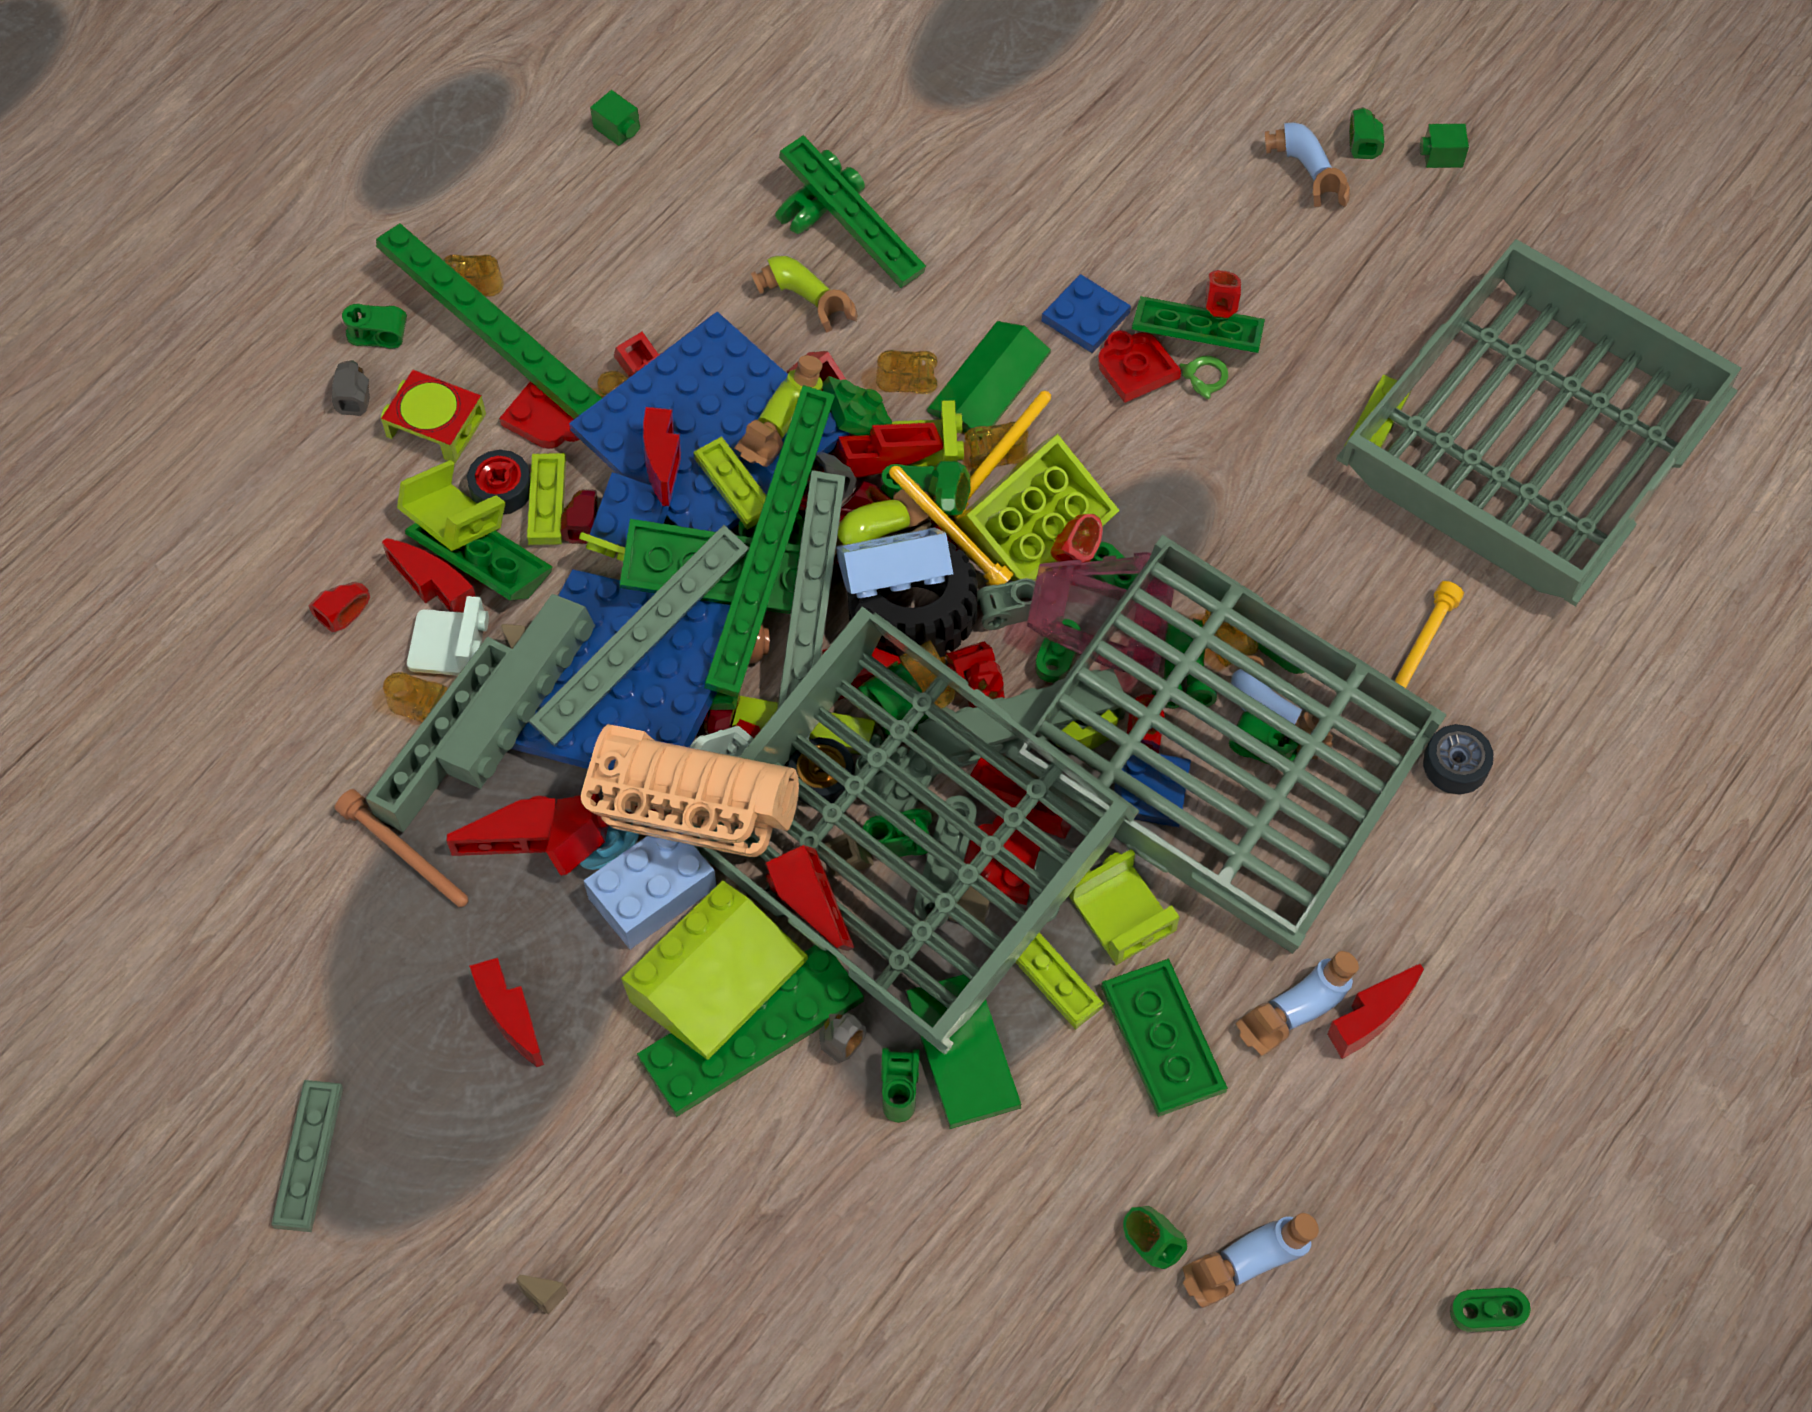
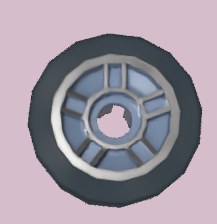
M1449 725L1433 734L1424 753L1423 768L1427 778L1435 787L1447 793L1466 794L1475 791L1483 785L1492 768L1494 752L1489 740L1480 731L1466 725ZM1455 757H1459L1461 763L1455 762Z

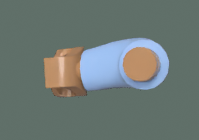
M1299 1213L1294 1218L1283 1217L1280 1220L1265 1224L1241 1237L1221 1251L1220 1254L1217 1252L1209 1253L1182 1267L1185 1275L1183 1284L1189 1296H1194L1199 1306L1203 1308L1212 1305L1234 1293L1235 1285H1240L1268 1270L1297 1260L1308 1253L1311 1248V1240L1316 1238L1319 1233L1318 1224L1311 1215L1306 1213Z

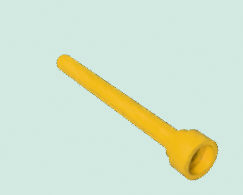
M1041 391L971 475L968 500L1050 402L1051 394L1048 391ZM967 502V504H966V507H965V510L963 511V513L966 511V508H967V506L969 505L968 502ZM948 515V516H950L952 519L956 520L960 515Z
M899 466L890 468V477L985 573L983 577L987 580L985 583L987 586L1005 584L1011 579L1014 574L1005 565L1001 566L998 562L994 564Z
M1449 581L1440 582L1433 595L1435 607L1394 680L1404 688L1409 684L1446 613L1457 608L1464 596V591L1455 583Z

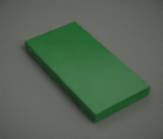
M1169 958L1101 983L1103 993L1158 1117L1227 1092L1228 1087Z
M963 974L938 982L958 997L971 980ZM921 987L906 991L911 1011L933 1028L947 1011V1008ZM986 999L973 1016L949 1038L954 1044L945 1055L919 1034L950 1129L1021 1109L1022 1104Z

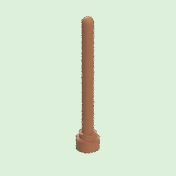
M349 789L338 799L335 804V810L346 820H358L456 906L464 907L467 905V895L367 810L366 799L355 789Z

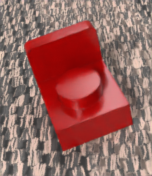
M985 641L946 653L948 661L946 666L964 679L963 671H968L975 663L988 660L995 661L993 649Z

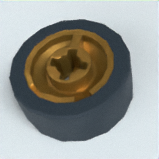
M822 737L809 740L845 770L854 775L855 768L852 755L843 744L834 739ZM798 750L790 756L788 767L794 768L798 778L828 802L834 803L845 790V787L825 772L815 774L821 768ZM798 796L799 801L809 805L807 802H805L802 798Z

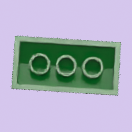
M1140 296L1132 323V330L1259 353L1265 319L1235 313L1229 318L1216 317L1207 308Z
M997 321L930 404L927 412L941 419L942 401L955 400L956 414L962 413V431L982 442L1051 354V349L1026 326Z
M417 523L412 524L405 530L407 536L508 600L529 599L552 572L553 566L497 531H493L451 551Z

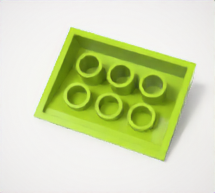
M1056 434L1039 444L953 522L994 564L998 562L1001 566L1005 565L1014 574L1010 580L1017 581L1029 578L1040 585L1061 565L1052 557L1050 551L1057 536L1063 531L1069 521L1077 515L1095 514L1101 519L1103 527L1120 510L1062 438ZM1089 523L1083 524L1081 529L1083 535L1088 534L1090 530Z
M722 880L635 964L621 980L630 1003L708 1060L808 960V956L748 897Z

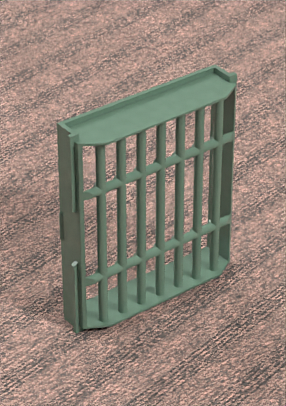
M1515 239L1445 324H1441L1420 349V355L1350 437L1345 447L1337 455L1336 460L1346 466L1350 465L1371 489L1541 593L1564 598L1565 601L1576 607L1635 529L1637 524L1634 519L1670 471L1673 468H1681L1734 398L1738 390L1733 388V385L1741 367ZM1503 279L1516 293L1515 297L1489 328L1483 329L1469 321ZM1525 303L1540 311L1541 314L1517 344L1510 345L1498 338ZM1552 319L1569 328L1544 360L1538 361L1526 354V351ZM1461 330L1478 340L1417 416L1411 417L1397 408ZM1580 335L1597 344L1572 376L1565 377L1553 370ZM1489 347L1505 356L1504 360L1445 432L1437 433L1426 426L1428 421ZM1607 351L1623 359L1624 362L1600 393L1594 394L1582 387L1581 384ZM1516 364L1533 373L1473 449L1466 450L1454 443V440ZM1635 367L1652 376L1651 380L1628 409L1621 410L1609 403L1610 399ZM1544 380L1561 389L1501 466L1494 467L1482 460L1484 454ZM1663 384L1680 392L1681 394L1656 426L1650 427L1638 420V416ZM1572 396L1589 406L1529 483L1522 484L1510 477L1516 466ZM1693 398L1710 401L1679 443L1666 436V433ZM1600 413L1617 422L1557 500L1550 501L1538 493ZM1390 418L1404 427L1405 430L1390 449L1385 451L1369 440L1384 422ZM1628 429L1645 438V441L1586 518L1580 519L1567 511V508ZM1419 436L1434 446L1417 467L1413 468L1400 460L1399 457L1415 437ZM1658 446L1670 453L1611 533L1607 535L1598 530L1596 525L1654 449ZM1447 453L1460 461L1461 464L1445 484L1441 485L1426 475L1441 456ZM1473 469L1490 480L1474 500L1469 502L1454 492ZM1503 487L1518 497L1499 520L1482 509L1498 489ZM1530 503L1546 513V515L1530 536L1527 537L1511 526ZM1559 521L1575 532L1556 555L1541 546L1540 543L1556 522ZM1586 538H1588L1600 547L1581 570L1569 563V561Z
M1162 535L1155 544L1148 562L1029 727L1028 731L1037 738L1043 735L1100 772L1098 780L1106 786L1110 787L1112 783L1120 785L1226 854L1228 860L1217 875L1134 820L1130 823L1124 819L1114 835L1115 838L1126 844L1129 850L1132 849L1135 854L1165 873L1168 872L1293 954L1305 939V934L1447 714L1346 650H1339L1263 602V598ZM1154 576L1211 612L1203 627H1200L1145 591ZM1136 602L1193 638L1192 643L1184 654L1126 617ZM1222 623H1229L1336 692L1335 698L1329 707L1324 706L1214 634ZM1120 629L1173 663L1175 667L1168 678L1164 680L1108 644L1116 630ZM1209 648L1317 717L1319 722L1312 733L1308 734L1197 663L1196 661L1203 650ZM1099 655L1156 691V695L1147 707L1089 670ZM1190 674L1301 745V749L1293 762L1178 689L1185 676ZM1080 681L1138 718L1129 734L1070 697ZM1170 701L1174 702L1281 771L1283 777L1275 789L1161 717L1159 714L1166 704ZM1353 702L1411 739L1412 741L1404 754L1401 755L1340 716L1347 704ZM1061 708L1119 745L1118 750L1110 761L1051 724ZM1154 728L1264 799L1265 804L1258 815L1255 817L1141 743L1148 730ZM1336 729L1394 766L1395 768L1386 782H1383L1324 744L1323 741L1330 730ZM1020 740L1017 746L1013 744L1005 757L1033 779H1038L1049 764L1030 753L1033 748ZM1135 755L1246 827L1247 831L1239 844H1235L1123 771L1122 768L1130 756ZM1313 756H1318L1376 793L1377 796L1368 810L1307 772L1305 768ZM1062 773L1048 789L1095 825L1110 807ZM1296 783L1303 785L1359 821L1360 823L1349 838L1287 798ZM1281 810L1341 849L1342 851L1333 865H1329L1269 826L1276 812ZM1263 838L1323 877L1324 879L1315 893L1312 894L1252 855L1250 852L1257 841ZM1244 866L1305 906L1295 924H1292L1231 884L1240 867Z
M861 607L739 757L784 766L790 756L798 750L845 787L839 798L834 803H830L798 778V796L821 813L823 817L812 831H807L793 819L789 830L786 832L800 843V846L806 845L815 848L819 858L912 932L913 935L902 949L898 950L836 900L846 927L889 961V965L875 981L774 899L778 894L771 890L769 884L763 890L716 850L699 846L694 847L705 859L777 918L786 915L789 918L788 922L824 951L829 950L849 967L848 976L945 1055L954 1044L949 1038L973 1016L1105 851L1124 819L1131 823L1140 811L1044 738H1037L1014 721L1012 714L980 690L970 688L964 678L876 612L872 614L864 607ZM881 636H884L937 676L924 693L917 691L871 656ZM863 668L913 705L902 720L894 718L851 685ZM949 685L1050 761L1051 764L1038 779H1033L934 704V702ZM841 695L891 733L879 748H875L829 712ZM924 714L1027 791L1015 808L1009 806L911 731ZM819 722L868 760L856 776H853L806 739ZM904 742L1004 819V822L993 836L986 834L889 759L898 746ZM882 770L981 847L980 852L970 864L964 863L868 788V783L876 773ZM1062 771L1110 806L1096 825L1048 790ZM857 797L959 877L947 893L938 889L844 814ZM1039 801L1086 836L1073 853L1069 852L1026 819V816ZM834 825L935 904V908L924 921L916 918L821 842ZM1016 829L1063 865L1050 882L1003 847ZM752 832L751 836L744 842L750 848L751 844L758 843L760 838ZM768 845L766 851L759 856L768 862L781 855ZM993 858L1040 893L1027 911L980 875ZM970 886L1017 922L1004 940L957 904ZM947 915L994 951L981 968L934 932ZM924 943L971 980L958 997L911 961ZM901 972L947 1008V1011L933 1028L887 991Z

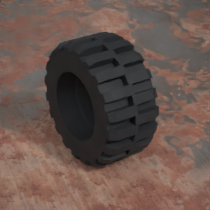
M948 541L953 574L944 576L945 581L936 584L925 585L924 580L910 582L911 587L930 590L940 597L939 599L926 606L909 608L893 604L885 598L894 592L890 590V587L877 589V595L865 598H857L856 593L851 594L847 591L849 622L861 607H864L872 614L876 612L937 659L945 656L946 650L952 652L961 645V640L964 641L969 637L972 632V626L976 623L978 580L976 579L975 568L969 562L968 556L960 549L956 551V545ZM881 636L876 648L898 656L903 663H906L907 660H914L884 636Z

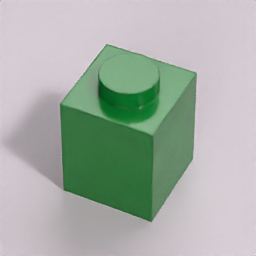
M610 90L590 107L593 128L618 146L627 139L634 137L640 129L638 108L613 90Z
M1428 124L1426 135L1421 137L1419 147L1420 155H1425L1426 168H1463L1469 149L1465 124Z

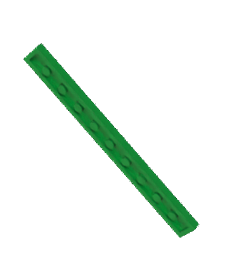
M401 223L376 238V247L573 419L602 399L599 394Z
M802 386L704 688L735 698L739 697L835 397L834 394L809 386Z

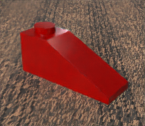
M533 796L530 799H521L447 834L446 841L451 855L545 853L555 813L556 799L546 796Z
M802 845L766 862L769 873L766 875L767 881L775 894H778L782 900L836 948L846 951L854 948L815 848Z

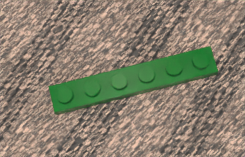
M804 135L780 150L779 158L900 288H903L925 272L926 265Z

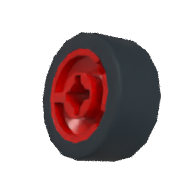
M501 449L488 451L477 457L470 465L467 474L468 487L472 500L477 504L497 495L505 501L504 515L517 511L529 500L531 478L529 467L518 454Z

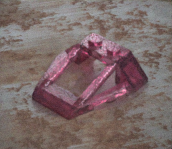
M1134 553V557L1116 559V555L1103 557L1102 561L1081 563L1080 559L1039 564L1027 626L1041 636L1081 655L1094 635L1063 625L1071 585L1120 601L1127 589L1085 575L1139 574L1148 562L1151 553ZM1154 576L1145 591L1172 608L1175 589ZM1136 602L1134 605L1137 607L1134 622L1165 641L1168 622ZM1132 637L1129 639L1128 646L1108 641V644L1156 675H1159L1162 656ZM1101 655L1095 660V662L1103 666L1125 672Z

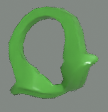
M1201 356L1188 364H1179L1182 376L1185 379H1190L1194 390L1206 399H1210V394L1224 387L1228 380V369L1225 363L1213 356ZM1211 365L1219 369L1221 378L1217 383L1205 384L1194 374L1201 366Z

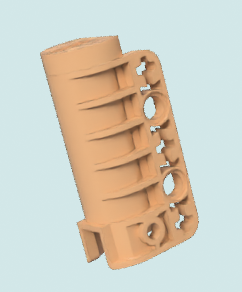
M607 724L600 732L582 788L581 801L586 809L601 816L606 824L618 830L747 857H757L766 851L773 828L789 830L796 811L799 780L794 768L655 741L645 731ZM612 760H616L613 770H609V763ZM600 789H602L603 800H600L596 806V802L591 799L592 794H599ZM752 831H755V835L760 840L758 843H752L751 847L748 848V844L744 841L751 836Z

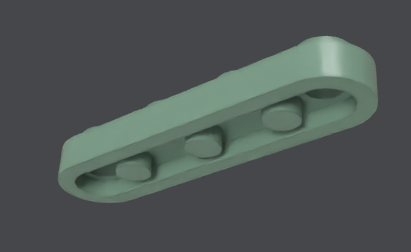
M957 795L945 801L975 824L977 810L972 800L965 796ZM939 816L933 838L964 862L970 839ZM928 853L922 876L942 892L947 893L959 877ZM918 891L914 903V915L920 921H924L929 915L926 913V910L935 908V904ZM949 915L944 918L938 927L946 923Z

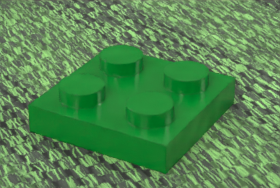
M828 376L824 380L823 391L835 395L831 411L838 429L861 436L870 435L872 425L892 424V420L888 416L882 402L883 399L877 391L861 388L845 379L839 380Z

